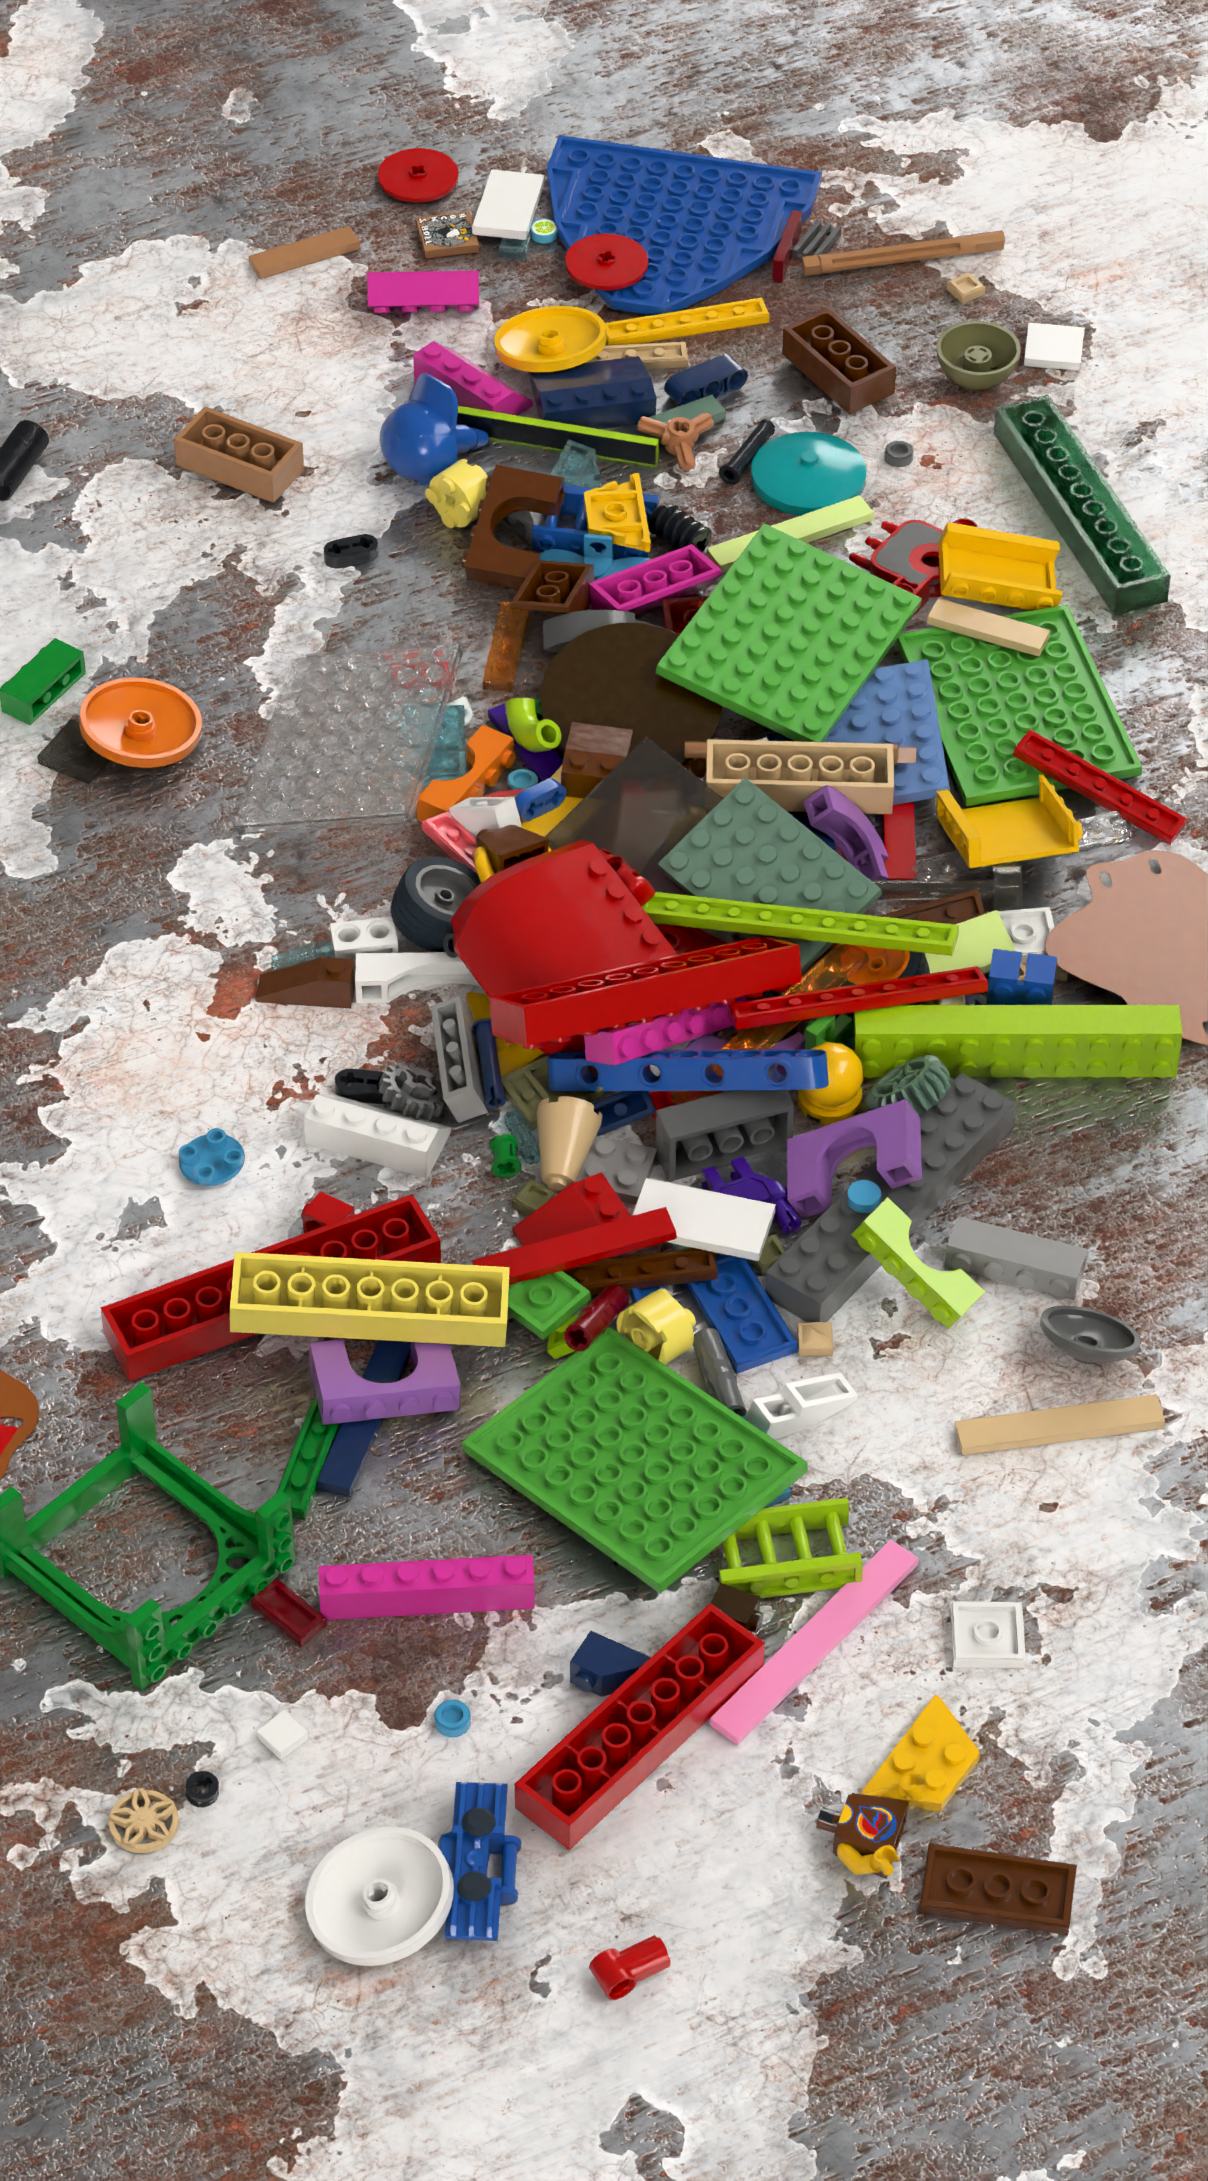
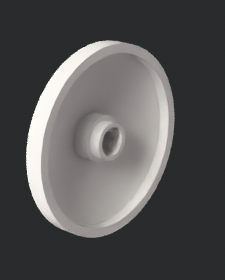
M378 1827L357 1833L335 1846L314 1870L305 1896V1913L309 1927L319 1944L329 1954L343 1962L360 1966H378L401 1960L426 1945L444 1924L453 1901L454 1883L452 1872L437 1845L419 1832L402 1827Z

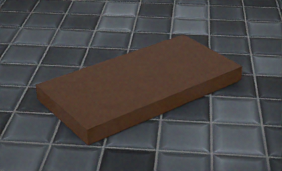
M929 1843L919 1913L1068 1935L1077 1865Z

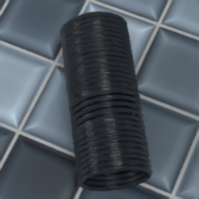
M29 420L20 421L0 447V501H6L12 497L49 445L48 434L38 423Z

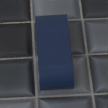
M723 354L672 375L666 381L664 390L678 406L709 395H713L716 399L740 389L748 379V372L730 354Z

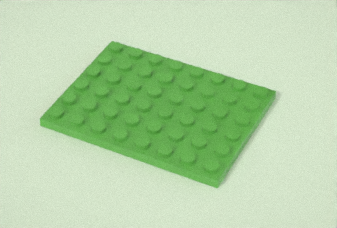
M764 523L658 663L655 673L794 741L824 742L918 610L922 598Z
M1068 605L1003 616L1050 630L1049 640L1039 657L938 627L904 632L896 639V644L905 663L928 659L944 757L965 806L1039 794V775H1044L1050 785H1054L1055 790L1069 788L1013 756L1015 747L1029 729L1117 779L1142 775L1141 762Z
M608 1327L605 1333L600 1335L586 1350L577 1351L462 1441V1448L466 1454L659 1593L663 1592L808 1472V1465L805 1460L611 1327Z

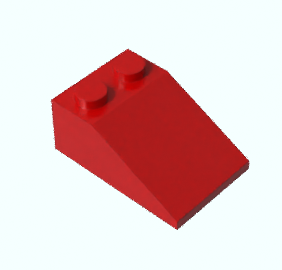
M600 1172L570 1184L512 1229L521 1246L627 1218L631 1215L604 1174Z

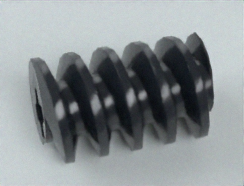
M674 504L667 507L664 505L658 506L652 511L647 522L649 532L663 540L667 545L672 546L674 550L692 544L703 553L711 539L712 532L709 528L703 527L701 522L695 521L690 515L687 516L685 511L679 510L678 506Z

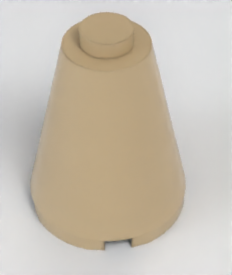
M559 1096L558 1102L549 1103V1098L543 1099L538 1104L536 1112L541 1180L547 1185V1188L555 1192H561L576 1181L602 1122V1114L600 1111L598 1114L594 1112L593 1104L583 1099L569 1096Z

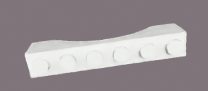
M446 952L356 953V1003H389L400 995L436 984L458 983L480 986L459 956L451 958Z

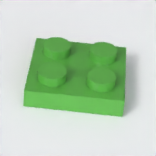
M559 1271L509 1285L508 1314L544 1340L591 1300V1294L588 1289L569 1275Z

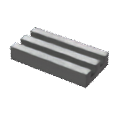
M816 220L792 249V257L802 261V257L809 256L814 250L816 252L813 255L826 254L841 236V227L836 226L834 229H831L832 224L826 223L822 226V221ZM827 235L828 237L825 239V241H824V242L821 244V246L819 247L820 242H821V241L823 240V238Z

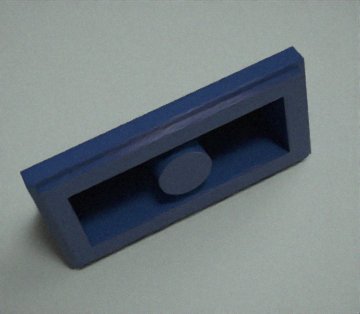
M622 1091L592 1103L594 1105V1112L598 1114L600 1111L602 1114V1122L597 1136L604 1135L656 1113L648 1091Z

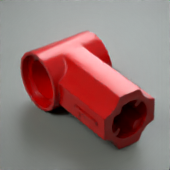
M654 1935L620 1952L615 1948L604 1950L592 1959L589 1969L607 1998L617 2000L629 1994L635 1988L637 1982L670 1967L671 1959L661 1938Z

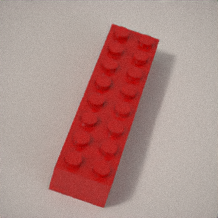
M708 1604L514 1784L515 1809L570 1851L707 1722L764 1665L765 1643L713 1604Z

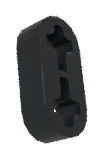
M368 534L333 540L324 546V563L330 568L335 569L374 561L378 556V541L374 536Z
M351 1068L341 1070L336 1074V1095L363 1103H389L383 1101L382 1097L384 1094L378 1092L379 1081L383 1072Z

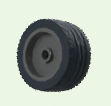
M426 857L418 859L407 868L394 892L390 913L395 926L406 939L413 942L416 946L431 952H445L443 939L446 934L453 932V926H451L450 921L466 897L481 884L479 876L466 865L449 858Z

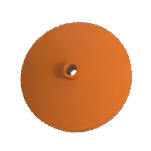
M138 677L115 679L97 686L84 698L79 716L80 732L86 743L95 752L113 762L139 768L161 767L184 759L196 748L202 727L200 711L188 695L165 682Z

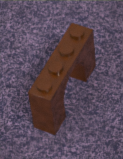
M496 464L493 475L489 474L485 486L487 494L485 500H480L477 512L479 517L478 523L471 528L469 537L471 545L469 551L465 550L463 553L461 566L465 568L467 580L519 590L535 562L541 560L540 554L506 547L494 538V531L504 517L518 511H531L559 517L566 489L563 477Z

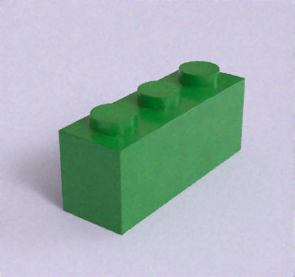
M54 638L46 647L41 648L32 660L23 665L19 672L1 686L0 702L2 712L28 725L33 724L86 674L84 652Z

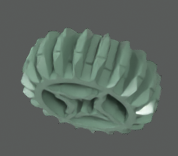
M918 1056L914 1060L909 1059L906 1063L899 1064L895 1069L889 1070V1073L885 1076H881L880 1080L874 1083L872 1089L868 1091L865 1101L869 1111L906 1099L919 1116L924 1112H928L929 1108L937 1105L938 1101L945 1097L946 1092L951 1088L952 1080L944 1063L937 1056Z

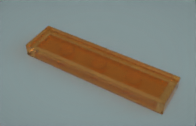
M500 602L483 678V690L513 692L530 610L511 608V602Z

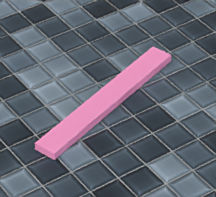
M890 1540L863 1566L862 1581L846 1583L710 1718V1726L736 1745H739L918 1566L919 1558Z

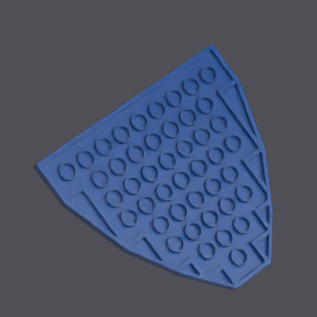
M559 135L547 166V180L553 220L557 228V234L567 251L575 242L587 236L617 234L638 242L647 253L648 269L642 279L629 287L618 290L594 289L610 309L657 315L679 311L712 296L767 262L777 251L790 213L793 210L802 211V223L812 214L822 182V172Z

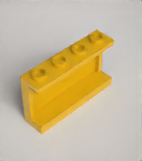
M950 522L946 523L938 540L941 595L1032 611L1057 607L1063 595L1061 590H1056L1054 564L1060 552L1059 541Z

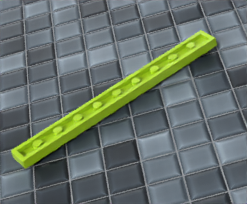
M655 892V895L642 906L647 915L656 924L953 956L959 936V925L661 892Z

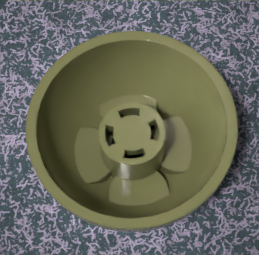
M967 321L955 324L946 329L937 341V357L943 372L955 384L970 390H986L1001 384L1013 373L1020 358L1021 347L1016 336L1008 329L991 322Z

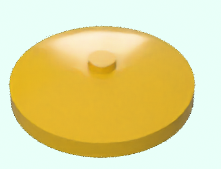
M549 306L523 312L503 323L494 336L495 351L499 360L511 368L527 372H554L579 366L597 356L607 342L606 327L602 318L594 312L572 306Z

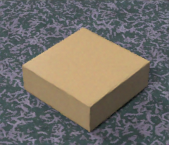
M970 272L947 281L946 289L962 304L985 295V286Z

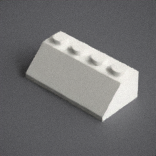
M331 1093L317 1094L304 1116L305 1144L424 1178H428L451 1133V1127L420 1118L416 1120L413 1116H403L402 1113Z

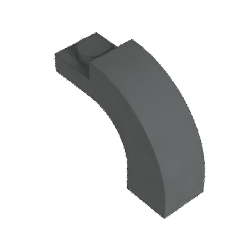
M584 610L558 615L543 622L544 650L558 653L577 636L601 626L616 623H650L635 619V613L617 610Z

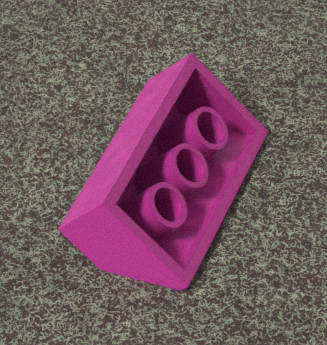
M479 270L368 272V309H374L375 314H389L391 309H402V313H418V308H429L430 313H444L446 308H457V312H474V307H479Z
M435 341L413 354L414 381H417L420 374L429 373L451 387L456 394L458 406L517 416L534 406V402L455 350Z
M690 544L589 583L592 610H617L640 615L650 609L669 604L673 600L686 595H693L699 590L711 586L722 575L721 569L695 546Z

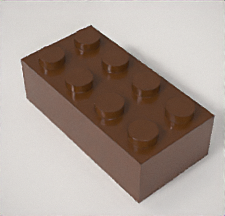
M829 307L783 328L782 355L848 414L854 413L895 393L896 366Z

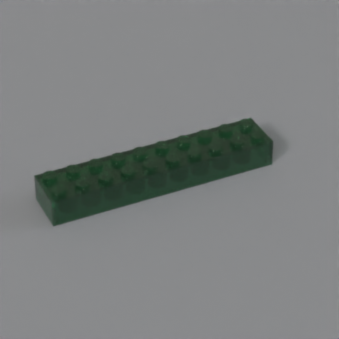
M1047 394L996 407L994 435L1112 614L1115 616L1168 602L1170 573L1050 396Z

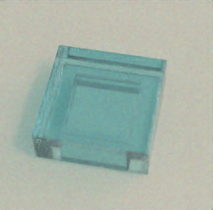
M528 235L526 240L502 238L499 247V258L526 260L531 244V236Z

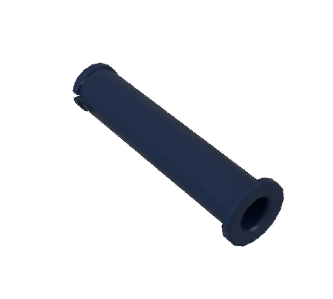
M480 1019L473 1023L472 1033L476 1036L485 1105L488 1108L496 1109L494 1098H497L499 1108L506 1103L496 1037L492 1035L491 1019Z

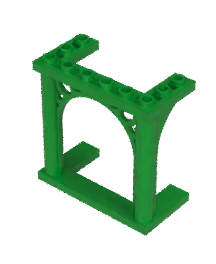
M141 1382L116 1402L121 1446L25 1522L21 1493L11 1486L0 1495V1575L6 1578L9 1574L13 1573L130 1668L132 1683L143 1690L152 1682L160 1680L166 1670L175 1662L185 1659L192 1648L201 1640L211 1637L218 1626L226 1619L237 1615L246 1602L268 1586L278 1575L288 1572L296 1561L291 1497L280 1490L254 1513L240 1507L220 1493L157 1443L152 1390ZM137 1470L200 1518L213 1533L219 1549L216 1571L205 1589L186 1604L166 1612H162L161 1606L152 1598L147 1600L132 1614L112 1609L95 1599L38 1552ZM232 1541L235 1547L227 1548L226 1545ZM236 1557H245L250 1560L241 1569L232 1568L227 1565L230 1559ZM225 1577H230L223 1584L221 1583ZM180 1619L173 1626L171 1625L174 1620Z

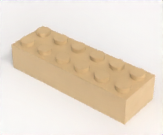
M707 739L705 809L712 810L746 777L787 812H806L803 801L825 785H828L849 798L863 814H892L894 796L893 744Z

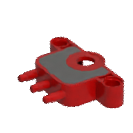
M967 518L957 519L953 522L977 527L973 520ZM885 520L882 522L881 528L891 535L885 541L871 536L865 540V544L875 550L871 555V559L853 552L850 554L849 560L857 566L870 571V574L921 597V604L915 612L916 614L929 601V597L937 598L944 596L941 595L940 583L930 585L933 580H940L938 540L943 530L921 520H909L901 525Z

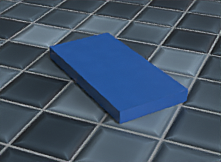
M726 1254L717 1256L715 1260L718 1279L682 1283L707 1326L718 1331L726 1355L736 1374L798 1352V1343L745 1258Z

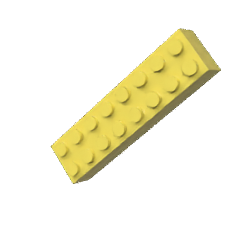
M235 1252L230 1300V1332L505 1347L510 1267Z

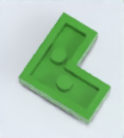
M841 1014L836 1020L834 1015L811 1020L804 1031V1036L806 1037L805 1050H811V1048L825 1042L846 1043L852 1036L853 1019L845 1014Z

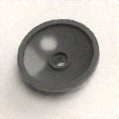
M1054 1306L1044 1310L1041 1315L1040 1327L1046 1337L1061 1351L1080 1363L1120 1361L1135 1355L1139 1351L1141 1344L1139 1334L1127 1323L1109 1314L1078 1306Z

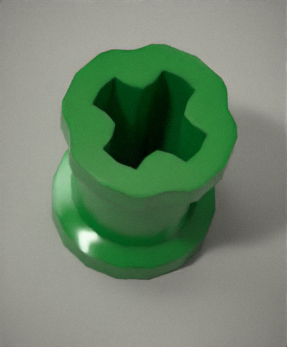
M510 1134L493 1137L489 1142L491 1153L494 1155V1160L491 1164L493 1174L500 1178H510L517 1175L521 1170V1162L516 1155L519 1148L517 1138Z

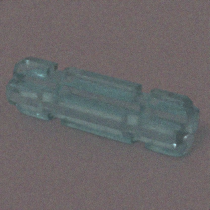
M328 939L315 942V946L311 943L289 950L287 955L284 952L276 954L272 957V966L274 970H278L321 957L330 958L333 956L332 945Z
M518 1110L507 1112L504 1115V1123L507 1129L512 1131L510 1134L517 1138L518 1149L523 1153L522 1157L529 1165L539 1163V1145L535 1143L536 1140L527 1123L523 1121L524 1118L521 1112Z

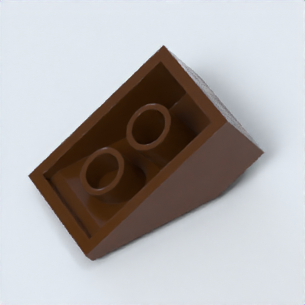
M537 560L513 598L511 608L566 613L588 610L591 605L589 583L595 581L594 564Z
M572 722L561 771V785L566 788V796L621 804L633 730Z

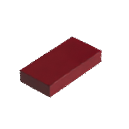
M277 1578L251 1599V1606L301 1647L327 1626V1620L322 1614Z

